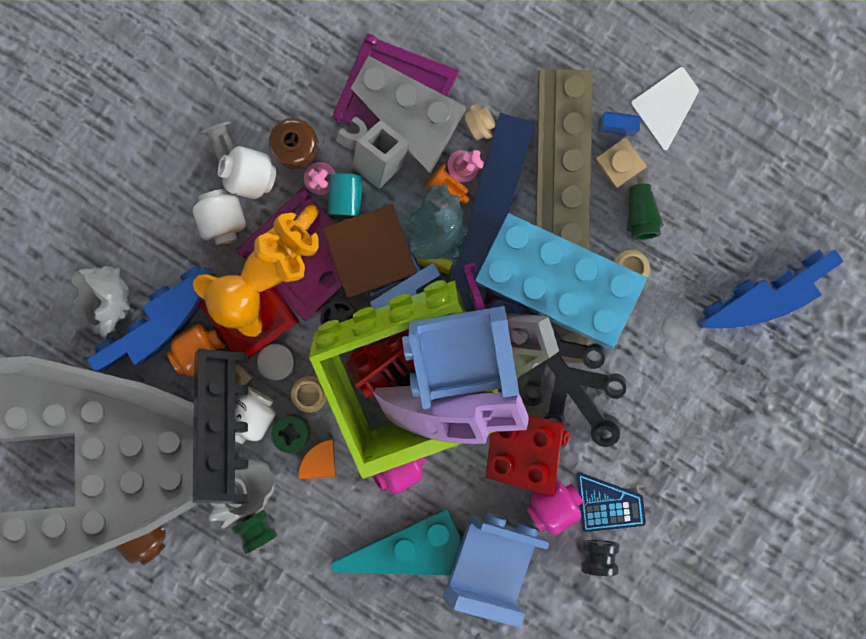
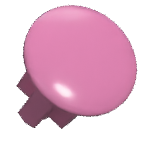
M475 149L471 152L466 150L454 152L447 162L449 174L458 182L465 183L471 181L477 175V170L481 169L484 165V162L480 159L481 153Z
M324 162L311 164L304 173L306 188L317 195L329 193L330 174H336L334 169Z

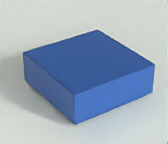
M606 111L599 119L598 132L634 137L640 131L641 117Z

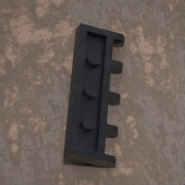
M198 349L195 352L193 503H248V494L235 493V470L248 469V460L235 459V433L248 432L247 422L235 421V396L248 395V386L235 385V364L248 363L247 353Z

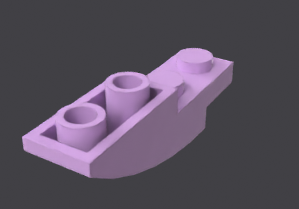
M411 386L375 388L374 395L389 421L411 433L430 439L464 444H486L488 432L526 430L529 417L520 394L503 398L502 392L456 395L433 399L431 401V408L423 409L421 397H413Z

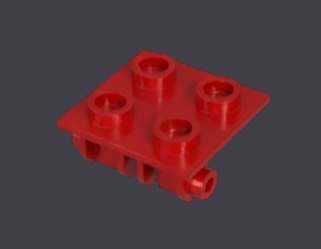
M409 329L375 341L369 346L358 347L351 353L350 360L346 362L347 368L356 387H359L368 399L375 396V388L391 387V384L380 370L383 369L394 384L398 382L387 367L391 362L403 377L407 375L396 361L397 357L409 372L415 369L413 360L406 361L402 337L409 336Z
M528 415L529 420L526 430L496 431L490 434L485 478L554 496L561 445L566 446L570 438V432L564 430V423Z

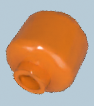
M195 324L172 337L170 341L171 348L167 350V355L179 375L186 374L188 377L194 378L195 352L198 349L220 351L225 348V344L216 329L209 331L202 324Z

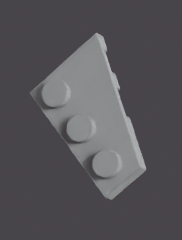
M370 56L366 59L351 87L353 92L379 120H382L409 141L407 150L431 174L466 111L465 106Z

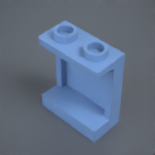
M505 306L409 322V336L402 337L406 361H414L416 373L410 374L413 397H421L423 409L431 408V401L433 399L502 388L503 398L519 395Z

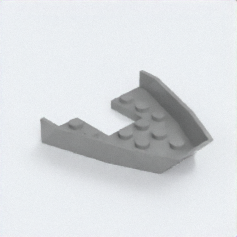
M37 357L0 358V441L11 442L75 437V507L0 513V592L27 584L143 536L199 504L193 503L194 403L144 383Z

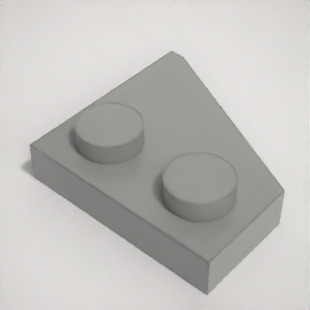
M506 313L516 377L518 378L559 352L549 316Z

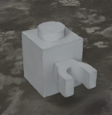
M355 117L351 120L350 130L356 134H349L342 128L338 131L336 141L343 147L355 150L351 168L380 189L402 168L409 141L382 120L368 131L364 122Z

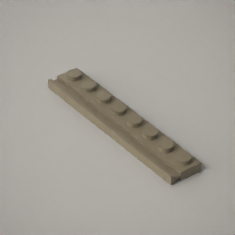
M540 69L538 77L535 226L589 250L593 70L556 69L555 71ZM550 321L551 326L558 333L561 340L587 345V338ZM561 356L565 363H583V359Z

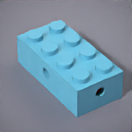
M508 213L475 282L478 287L538 316H549L551 322L613 351L648 278Z

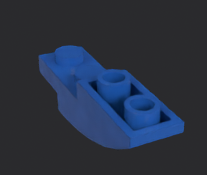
M817 249L801 260L803 266L797 271L791 273L790 270H787L771 281L772 288L766 280L753 283L751 279H748L732 290L735 296L725 303L717 300L702 311L705 317L696 323L700 328H736L767 322L787 315L822 296L814 282L844 261L836 249L823 253L820 249Z
M195 266L180 276L181 283L171 289L168 285L149 295L151 302L142 308L150 320L146 321L145 318H141L126 327L125 330L128 334L116 341L112 337L94 348L97 354L87 359L95 372L106 371L128 356L134 365L144 364L170 344L172 337L185 329L200 309L199 304L205 300L194 291L193 280L198 275L216 276L214 271L207 267L200 269L199 266Z

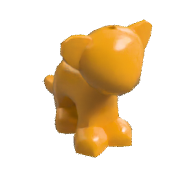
M316 205L306 206L295 221L294 218L297 214L285 213L279 215L274 221V227L267 233L258 236L255 240L254 251L247 258L241 275H229L220 278L211 275H198L193 280L194 291L201 298L205 299L208 313L216 323L228 328H237L244 335L256 337L262 332L263 324L259 316V292L278 285L282 281L300 280L304 277L305 270L301 256H312L319 248L316 232L309 236L306 231L317 218L319 209Z

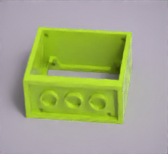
M445 280L434 282L424 288L425 292L410 296L408 293L396 296L388 302L389 305L376 310L374 307L361 309L353 314L352 319L341 323L338 320L328 321L317 328L318 331L314 332L309 358L362 479L462 444L426 438L411 433L394 423L372 430L340 356L342 353L409 329V322L467 312L455 280L446 283ZM497 389L481 391L474 394L498 393Z

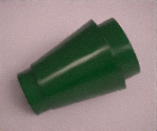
M636 184L629 187L627 231L631 232V238L633 240H647L659 237L661 235L660 228L664 224L651 190V185Z

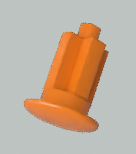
M446 163L442 164L428 179L425 190L431 186L453 205H457L459 202L464 206L467 205L470 201V198L465 195L468 189L444 170Z

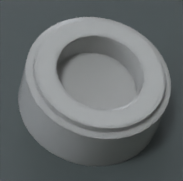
M271 344L260 351L257 358V366L265 378L275 381L281 380L292 373L295 367V357L287 346Z

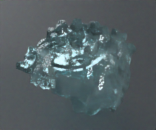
M443 183L438 189L437 185H432L421 207L412 212L408 220L413 225L414 231L410 239V252L420 260L447 259L451 255L452 257H458V245L464 241L463 236L469 232V229L463 226L464 219L462 215L464 210L460 206V197L458 195H450L446 184Z

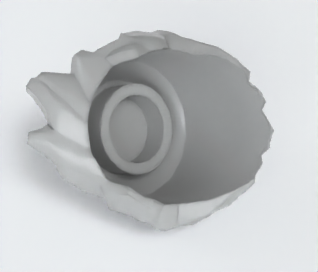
M112 266L81 269L74 272L71 277V283L78 288V297L73 301L76 305V311L86 315V319L91 323L94 334L97 338L102 337L103 341L108 339L109 334L116 333L115 327L117 323L123 322L125 316L128 315L127 310L130 309L131 302L127 299L129 297V289L124 281L120 279L121 269L119 267L115 269Z
M240 454L236 455L235 459L248 460V469L235 470V493L248 494V503H208L206 505L207 509H211L208 514L209 522L221 521L220 526L225 528L232 523L241 521L246 516H253L264 509L269 497L274 492L275 476L266 463L249 457H242Z

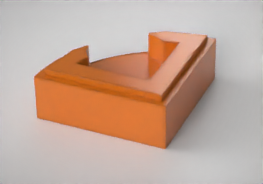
M334 439L320 442L309 450L301 462L298 479L336 476Z

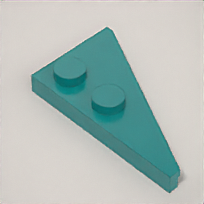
M445 508L333 560L331 566L334 572L450 576L462 538L448 508Z

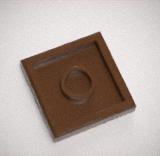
M393 204L323 228L348 299L407 279L417 273Z

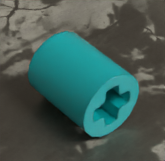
M330 174L328 216L353 218L361 215L362 176Z

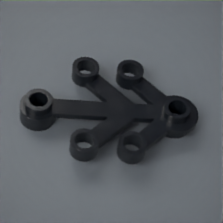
M554 330L559 352L530 370L528 383L524 385L521 393L523 402L529 406H537L542 402L545 390L541 383L547 363L556 377L549 412L545 414L544 419L555 418L560 423H564L565 426L566 420L563 413L568 393L592 426V440L601 447L615 445L620 438V422L614 416L602 415L582 386L604 390L608 397L618 399L626 393L627 381L625 377L618 373L605 375L568 367L561 356L583 359V363L588 368H600L605 362L606 351L603 346L596 343L583 345L561 340L558 333ZM591 351H596L601 355V359L592 361L588 358L587 354ZM617 381L622 385V388L614 391L609 387V383ZM527 390H537L539 393V397H529L527 394ZM601 430H608L611 432L612 436L609 438H603L599 435L598 432Z

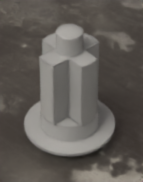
M230 121L215 124L200 134H207L219 162L223 155L228 156L232 149L235 148L226 126L231 124Z

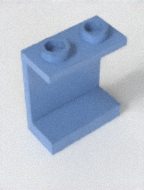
M485 512L484 518L471 514L443 599L455 611L521 628L526 613L515 605L534 547L548 549L550 542L538 535L539 529L532 525L518 522L517 527L505 524V518Z

